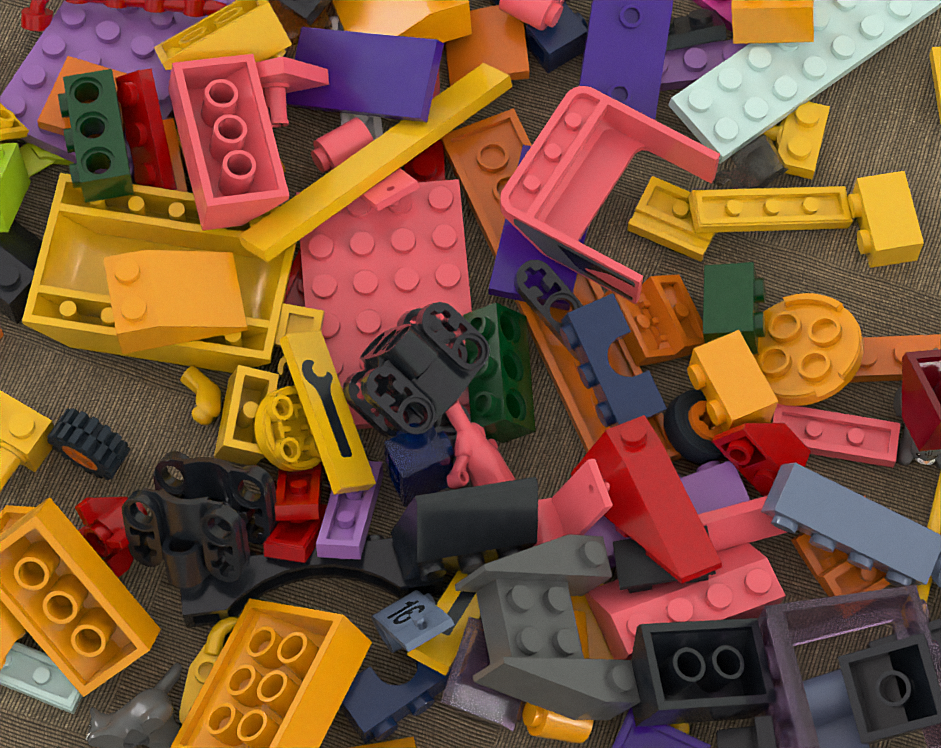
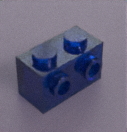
M412 423L409 426L417 428L420 424ZM432 425L425 433L409 435L398 431L395 437L384 441L386 472L404 507L410 504L414 496L437 493L449 487L447 475L450 474L453 468L450 456L454 454V451L444 431L437 433L434 425Z

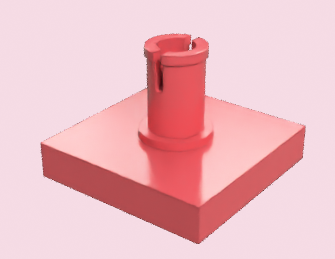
M287 57L255 62L272 128H280L281 124L284 127L289 125L286 93L329 85L328 69Z

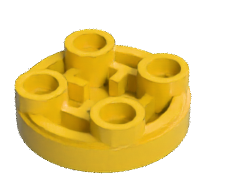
M287 386L269 393L260 403L254 423L256 440L263 455L270 463L284 471L298 472L315 467L322 460L296 387Z

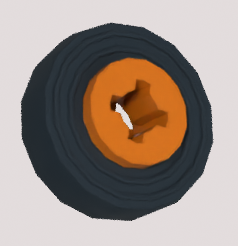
M700 389L688 390L670 402L664 413V429L668 440L678 453L689 461L705 464L717 461L725 456L712 442L715 435L724 431L721 425L716 426L710 419L706 407L708 401Z

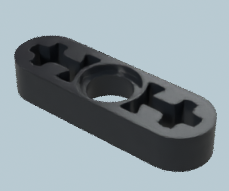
M529 260L521 265L515 275V289L568 350L560 334V327L563 324L552 318L550 306L553 302L559 300L569 303L572 310L584 305L548 264L540 260ZM527 271L532 275L538 272L543 275L540 284L547 293L552 286L558 291L552 294L543 306L537 301L544 295L537 286H532L529 289L524 284L528 278L525 273ZM573 349L569 351L571 355L579 361V358L575 350Z

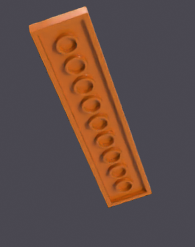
M514 108L451 131L440 139L445 155L456 178L459 179L462 191L495 259L505 222V217L500 209L501 192L518 167L522 146H532ZM577 274L573 294L583 305L603 298L604 292L599 284ZM514 300L520 313L527 317V328L587 453L604 431L610 429V426L605 428L602 425L595 409V405L599 403L592 388L587 389L579 376L577 367L581 363L571 355L526 302ZM571 306L569 311L550 307L552 318L559 323H562L561 319L568 312L573 311ZM624 339L616 341L609 346L608 362L616 373L625 377H633L643 373L640 366H636ZM663 413L648 419L661 440L671 462L680 459L681 454L675 450L666 435Z

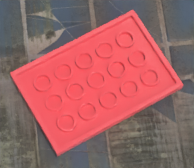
M459 179L418 182L420 188L399 199V205H389L379 212L358 197L300 239L305 307L324 310L325 315L321 332L342 390L346 379L350 375L365 369L364 362L360 360L364 350L381 333L397 327L398 320L405 312L423 308L426 305L437 302L449 304L462 316L472 311ZM442 313L436 315L441 321L444 319ZM411 320L410 323L415 324L416 321ZM458 328L453 333L457 335L461 333V330ZM357 382L356 385L360 390L356 396L361 399L364 398L361 391V383ZM467 387L457 400L470 414L469 390ZM348 404L356 429L373 428ZM372 408V409H371V412H372V413H374V412L376 411L375 408ZM384 418L385 424L388 427L393 426L386 418Z

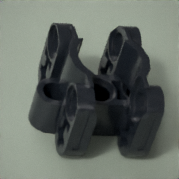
M437 302L426 305L423 308L407 311L401 315L397 322V327L381 333L364 350L360 360L364 362L365 369L353 373L346 379L343 385V393L347 403L385 437L397 438L406 434L417 435L425 433L461 396L472 378L486 364L490 353L489 344L480 332L447 303ZM442 313L443 316H444V319L441 321V320L436 316L437 314ZM410 321H416V323L411 324ZM459 328L461 330V333L457 335L453 333L454 331H457V329ZM464 339L474 342L478 349V357L472 364L467 363L468 354L463 343ZM357 382L361 383V391L364 398L359 399L356 396L360 390L356 385ZM372 408L376 409L374 413L371 412ZM384 418H386L398 431H394L388 428V426L385 424Z
M178 451L167 453L155 467L153 474L155 490L148 488L136 490L122 506L126 538L130 543L128 545L130 554L136 561L147 567L158 566L164 560L168 582L177 588L196 586L210 573L218 580L224 582L238 580L250 564L248 542L263 544L279 523L275 518V503L277 502L275 485L270 474L262 467L247 465L242 469L231 466L227 461L215 457L190 458ZM167 466H172L179 470L184 480L174 478L168 472ZM243 480L255 483L260 489L261 494L249 491L244 485ZM136 502L147 506L153 516H147L138 509Z

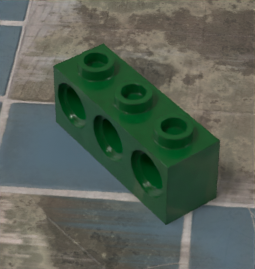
M112 69L63 77L65 93L58 94L62 118H70L71 128L63 130L67 152H75L77 163L69 164L73 188L81 187L85 203L134 195ZM90 99L95 100V101H93V102H91V103H82V102H84V101H86V100H90ZM93 134H101V136L97 138H88L90 135ZM99 169H107V171L102 174L93 173Z
M497 302L464 314L463 317L484 336L490 348L486 364L482 366L468 385L471 422L482 426L486 437L501 443L536 432L527 317ZM465 339V347L468 354L467 363L472 364L478 357V349L474 342Z

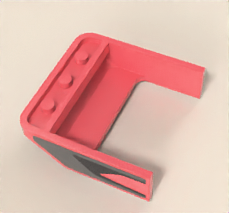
M578 86L567 92L503 188L500 198V209L503 216L543 255L636 304L641 294L643 275L582 244L579 240L637 152L649 151L711 184L716 176L720 154L594 88Z

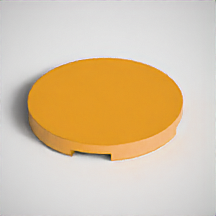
M814 293L794 294L783 297L784 301L764 311L766 333L765 337H758V354H753L776 396L778 404L803 406L823 401L842 390L853 379L861 365L864 354V340L860 326L854 316L843 307V304L831 297Z

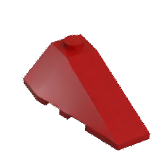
M640 416L605 430L570 473L572 477L587 460H596L603 481L608 482L610 485L608 494L613 505L603 516L615 525L618 533L625 538L631 537L645 549L646 555L682 584L722 568V562L661 440L646 416Z

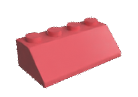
M246 54L172 63L168 91L202 231L242 226L289 200L290 195L254 55Z
M750 543L718 551L717 554L722 562V568L715 570L716 574L709 575L708 580L682 584L679 581L652 585V590L629 593L628 589L620 590L619 581L615 580L594 588L586 593L585 597L613 659L631 660L636 629L640 624L758 618L759 620L774 614L786 595L768 558Z

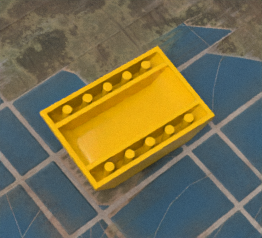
M60 173L22 319L23 325L70 348L195 366L233 373L238 365L254 368L271 363L296 243L269 262H266L243 248L239 235L280 206H276L242 226L202 231L193 193L133 184L134 195L85 203L81 187L73 188L71 174ZM141 250L233 252L248 331L122 354L116 335L103 257Z

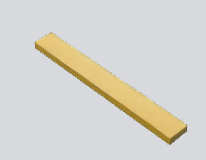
M482 63L432 99L427 122L400 121L239 235L242 247L264 261L269 262L513 87L510 75Z

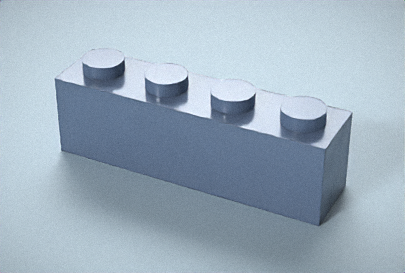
M797 463L780 466L761 510L762 513L773 517L771 524L792 534L799 530L811 536L809 543L828 552H833L836 548L849 555L847 561L850 564L867 571H871L872 567L886 573L884 579L887 582L903 589H909L910 585H927L941 552L940 534Z

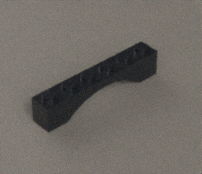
M369 535L366 537L361 559L317 557L316 548L305 563L264 557V555H256V553L250 552V564L238 580L224 582L218 580L210 573L200 584L189 588H180L182 614L187 628L214 625L222 619L236 617L244 609L249 598L257 600L264 594L287 584L318 578H340L360 581L380 588L398 599L415 590H418L423 595L427 593L431 596L443 595V576L432 581H422L420 577L405 580L393 539H384L381 535Z

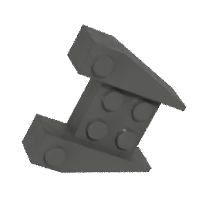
M568 534L484 564L455 584L456 591L476 592L491 664L473 675L474 683L573 720H610L640 703L631 660L584 659L570 596H583L612 577L603 536Z

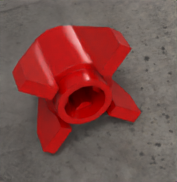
M124 496L87 497L75 506L83 524L86 525L78 531L100 557H107L103 561L119 578L129 570L133 561V556L128 548L130 543L126 537L122 516V506L128 498ZM136 502L138 509L148 516L144 506L140 502Z

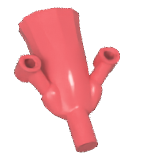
M456 400L445 412L457 432L454 445V456L456 459L450 474L447 475L448 486L455 490L467 485L469 480L472 487L516 480L498 451L496 441L494 439H486L484 428L475 422H470L459 401Z

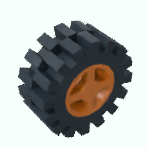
M67 408L47 437L48 443L53 445L52 448L55 451L61 452L63 458L71 460L73 465L78 468L79 466L82 467L85 472L93 473L97 478H104L105 480H112L131 451L128 447L129 444L121 440L122 437L118 433L112 432V428L108 425H102L95 417L90 418L83 411L79 413L74 408H71V410Z

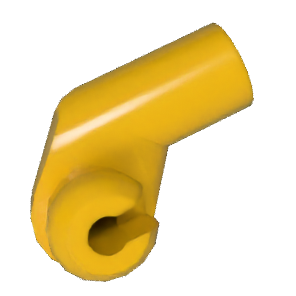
M190 366L183 373L180 381L196 394L195 403L197 406L192 410V418L197 423L206 426L211 424L213 418L218 417L221 412V390L217 384L195 366Z

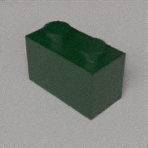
M754 262L704 265L703 337L705 344L739 330L751 353L758 354V337H765L766 333L764 312H758V303H765L766 291L764 278H757Z

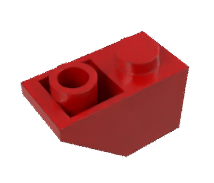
M745 423L715 435L712 440L715 446L763 497L768 496L781 465L797 463L805 467L811 453L785 423Z

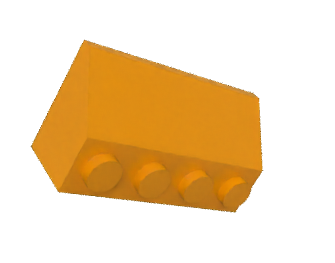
M50 497L16 521L0 536V600L83 697L150 651L161 631L160 627Z

